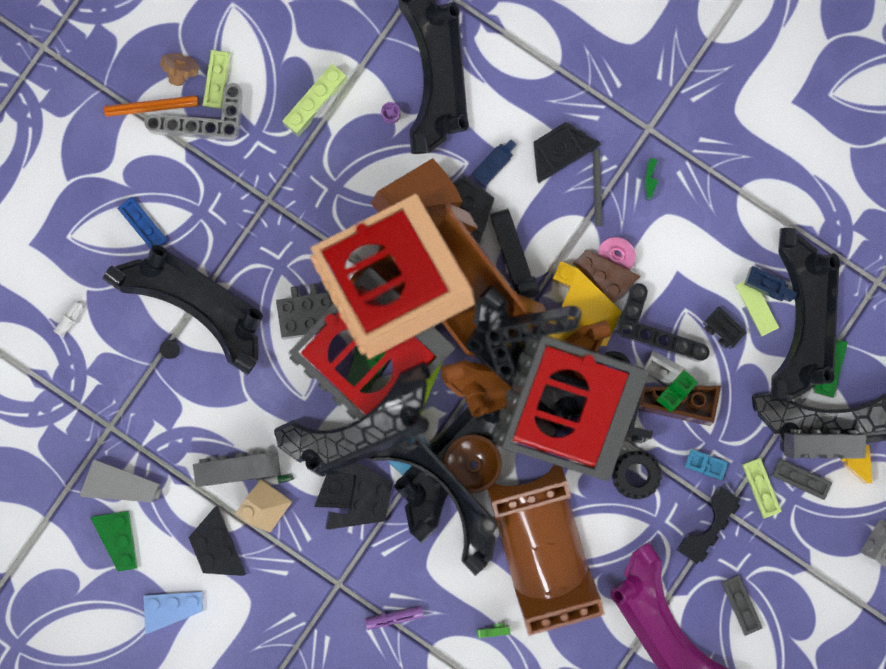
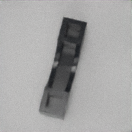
M718 486L708 501L713 511V521L710 528L700 535L686 534L676 551L696 564L699 561L703 562L708 555L706 551L709 546H714L717 542L719 531L721 529L724 530L729 524L728 518L731 513L735 514L739 509L740 504L738 503L741 499L722 486Z

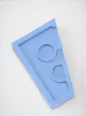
M203 592L144 595L145 635L202 612Z

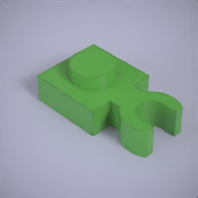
M505 622L493 624L494 627L478 629L477 638L510 635V626H505Z

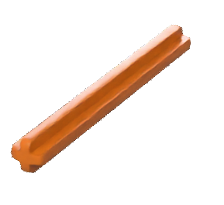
M193 95L104 106V114L106 117L194 107L198 106V98Z

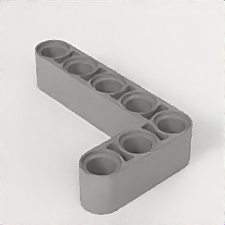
M236 83L226 85L221 120L150 114L145 118V127L150 133L155 135L235 140L240 133L243 92ZM232 89L238 90V95L230 97L229 92ZM230 108L237 109L236 114L233 116L227 115V111ZM153 120L159 121V125L156 128H150V123ZM172 122H177V128L174 130H170L169 124ZM191 123L197 124L196 130L188 131V126ZM209 125L216 126L213 133L206 132ZM228 127H234L235 131L233 134L228 135L225 133Z

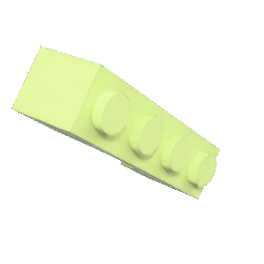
M331 64L282 121L284 126L299 137L310 125L313 117L322 105L347 82V76Z

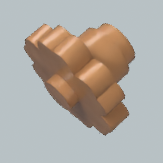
M180 53L164 54L161 57L160 66L168 74V81L172 85L182 86L187 78L190 76L195 77L198 74L199 65L192 57L184 56Z

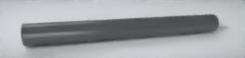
M593 150L595 226H603L600 150Z

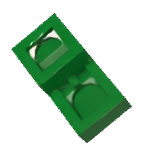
M651 157L648 160L644 176V194L648 201L652 198L658 180L651 178L657 160Z
M683 370L660 395L657 401L672 413L697 385L698 381Z

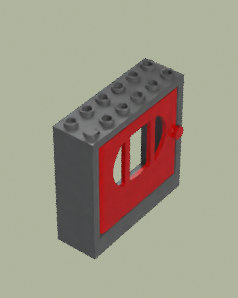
M369 267L353 285L356 291L361 285L363 286L358 291L359 296H362L388 282L372 267ZM392 288L366 301L365 304L376 307L386 306L396 301L401 294ZM333 305L288 353L291 355L289 357L290 360L297 366L301 364L305 368L303 372L311 379L316 378L320 382L318 386L324 392L329 391L333 395L332 399L339 406L343 404L348 409L346 411L347 414L355 420L367 415L384 399L402 371L422 362L428 365L436 355L437 358L428 366L431 374L455 349V346L439 330L432 326L385 350V356L353 387L335 370V367L356 346L355 339L332 363L328 361L330 342L338 333L348 329L340 313L338 312L334 315L338 308ZM326 323L327 325H326V326L316 335V337L299 353V351L303 348V346H304V345L321 329V327ZM391 359L393 373L388 384L377 392L361 393L360 389Z
M549 335L527 339L525 341V351L519 357V368L512 377V387L506 393L507 401L505 407H502L499 413L500 421L493 430V440L502 448L609 482L649 371L635 364ZM546 344L583 356V358L546 346ZM595 361L604 363V364H606V365H609V366H612V367H615V368H618V369H621V370H624V371H627V372L625 373V372H622V371H619V370H616V369H613V368H610V367H607V366H604V365L595 363ZM562 369L575 370L585 378L589 390L586 391L550 379L549 376ZM545 384L587 398L578 422L537 410ZM538 416L574 428V431L563 437L547 436L539 430L534 417Z

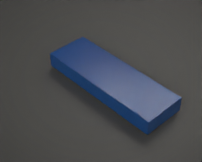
M132 196L117 208L150 249L153 245L163 246L168 242L167 238Z

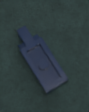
M510 139L505 146L502 144L497 146L471 175L486 187L511 160L513 156L511 151L516 147V143Z
M754 266L749 268L744 285L779 301L786 300L791 302L795 300L797 292L788 289L786 281Z

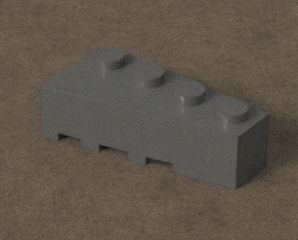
M790 429V433H784V456L866 458V435L860 434V430H848V434H841V430H829V433H821L822 430L810 429V433H802V429Z
M265 450L253 451L254 455L247 456V453L235 454V458L230 459L228 455L218 456L217 461H211L210 458L199 459V463L193 464L195 487L279 476L281 472L278 453H265Z

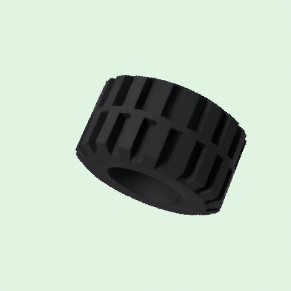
M631 451L623 454L617 459L613 470L612 479L614 487L627 498L643 499L649 497L656 492V489L660 486V480H662V470L658 465L659 462L651 454H647L644 451ZM641 464L646 468L648 478L642 486L635 487L627 482L625 474L630 465Z

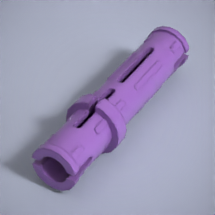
M420 605L410 609L387 614L384 612L379 616L365 618V623L368 631L379 627L388 628V625L424 618Z

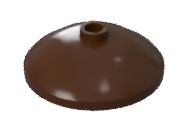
M467 435L457 439L450 445L444 457V464L470 493H480L489 489L498 480L502 469V459L497 447L490 440L479 435ZM476 461L478 466L473 469L471 463Z

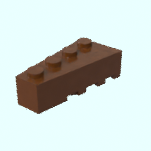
M721 385L694 387L672 413L657 401L660 395L668 388L667 386L643 387L638 409L640 411L711 426L715 421Z

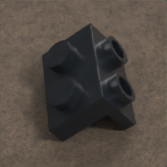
M719 306L702 323L705 326L704 330L711 336L715 335L719 339L718 343L725 349H733L747 333Z

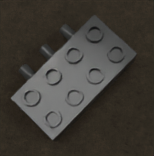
M314 283L309 285L311 295L299 296L298 286H293L290 288L292 298L276 300L281 338L284 340L303 337L334 305L329 292L318 294L317 284ZM325 323L315 335H317L327 324Z

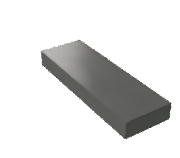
M780 458L771 474L772 477L822 500H825L832 485V482Z
M738 574L722 581L721 584L744 636L763 629L740 575Z

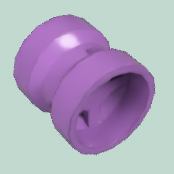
M387 102L382 106L381 115L383 121L387 124L398 122L400 119V108L396 103Z

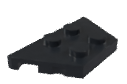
M567 122L535 140L533 147L538 184L601 145L600 142L588 137L584 132L575 129Z
M216 506L188 537L203 573L244 576L246 575L220 509Z

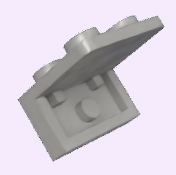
M879 520L860 553L877 561L885 568L886 522Z

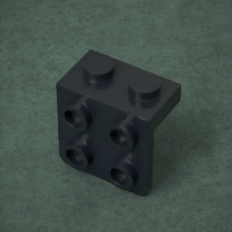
M640 397L626 437H630L632 442L642 444V442L652 438L653 431L634 427L641 401Z

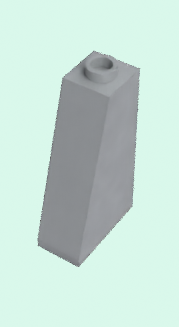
M94 459L79 496L155 502V499L158 500L160 498L162 489H160V483Z

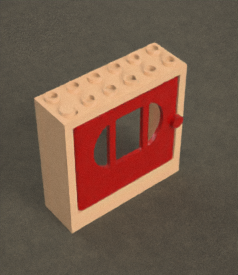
M417 194L311 247L313 255L310 258L318 275H320L326 290L329 291L330 297L334 305L337 306L340 316L346 323L352 338L355 339L360 353H365L368 359L474 305L472 291ZM371 244L386 248L346 268L348 258L358 248ZM388 255H392L402 275L359 296L349 275ZM405 282L403 293L393 303L381 307L365 304L366 301Z

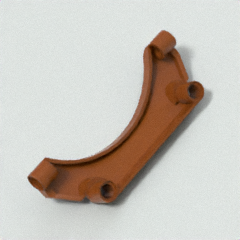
M604 320L582 326L564 339V341L597 352L604 338L611 335L609 324ZM551 347V348H554V349H557V350H560V351H563V352L572 354V355H574V356L583 358V356H580V355H577V354H574V353H571V352H568V351H565V350H562V349H559V348H556V347ZM462 360L441 366L444 384L458 397L465 396V401L473 417H480L505 407L507 401L506 393L511 387L486 364ZM558 370L559 372L570 377L586 381L585 378L575 370Z

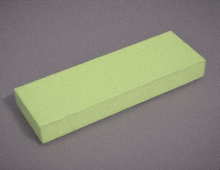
M211 50L203 107L222 109L230 52Z
M745 281L736 285L735 287L760 336L762 337L778 329L779 326L762 293L744 285Z
M761 458L742 464L762 518L764 519L782 512Z

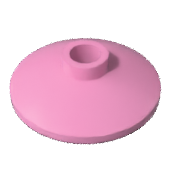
M610 237L604 240L598 250V255L628 270L634 265L636 260L634 247L630 242L621 237Z

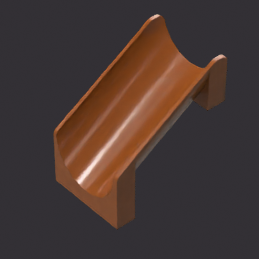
M448 203L445 206L447 210L445 218L436 229L472 291L474 305L443 320L442 323L467 355L478 358L467 349L466 342L472 331L477 327L473 323L477 299L489 286L493 285L509 300L511 317L546 311L543 304L516 294L471 236V233L477 229V226L470 213Z
M554 464L543 477L527 484L518 486L494 484L487 489L493 513L498 522V531L528 635L531 636L605 615L601 597L585 558L569 501L571 495L568 482L562 467Z

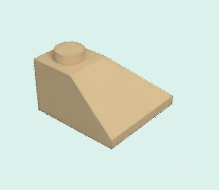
M261 479L245 498L235 514L251 526L271 533L293 501Z

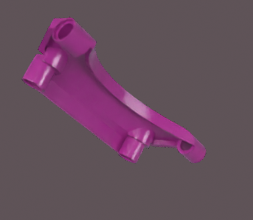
M650 542L636 549L632 553L624 572L626 580L613 588L610 596L658 669H729L701 652L686 637L676 623L664 596L662 560Z

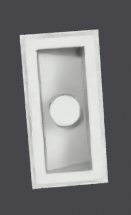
M656 351L651 353L643 369L649 371V375L668 386L683 370L686 371L684 367Z

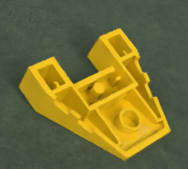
M560 261L552 281L569 288L561 308L576 306L581 310L582 316L579 327L576 330L549 336L564 340L582 326L604 320L608 322L612 335L622 311L578 268ZM610 337L604 338L600 346H607Z

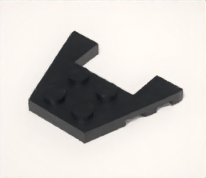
M463 176L453 184L463 201L459 208L469 212L477 226V229L471 233V236L480 245L495 198Z
M357 462L337 470V472L355 475L348 515L328 511L325 529L386 521L393 483Z

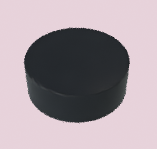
M166 340L161 344L160 353L164 358L174 359L179 355L180 347L175 341Z

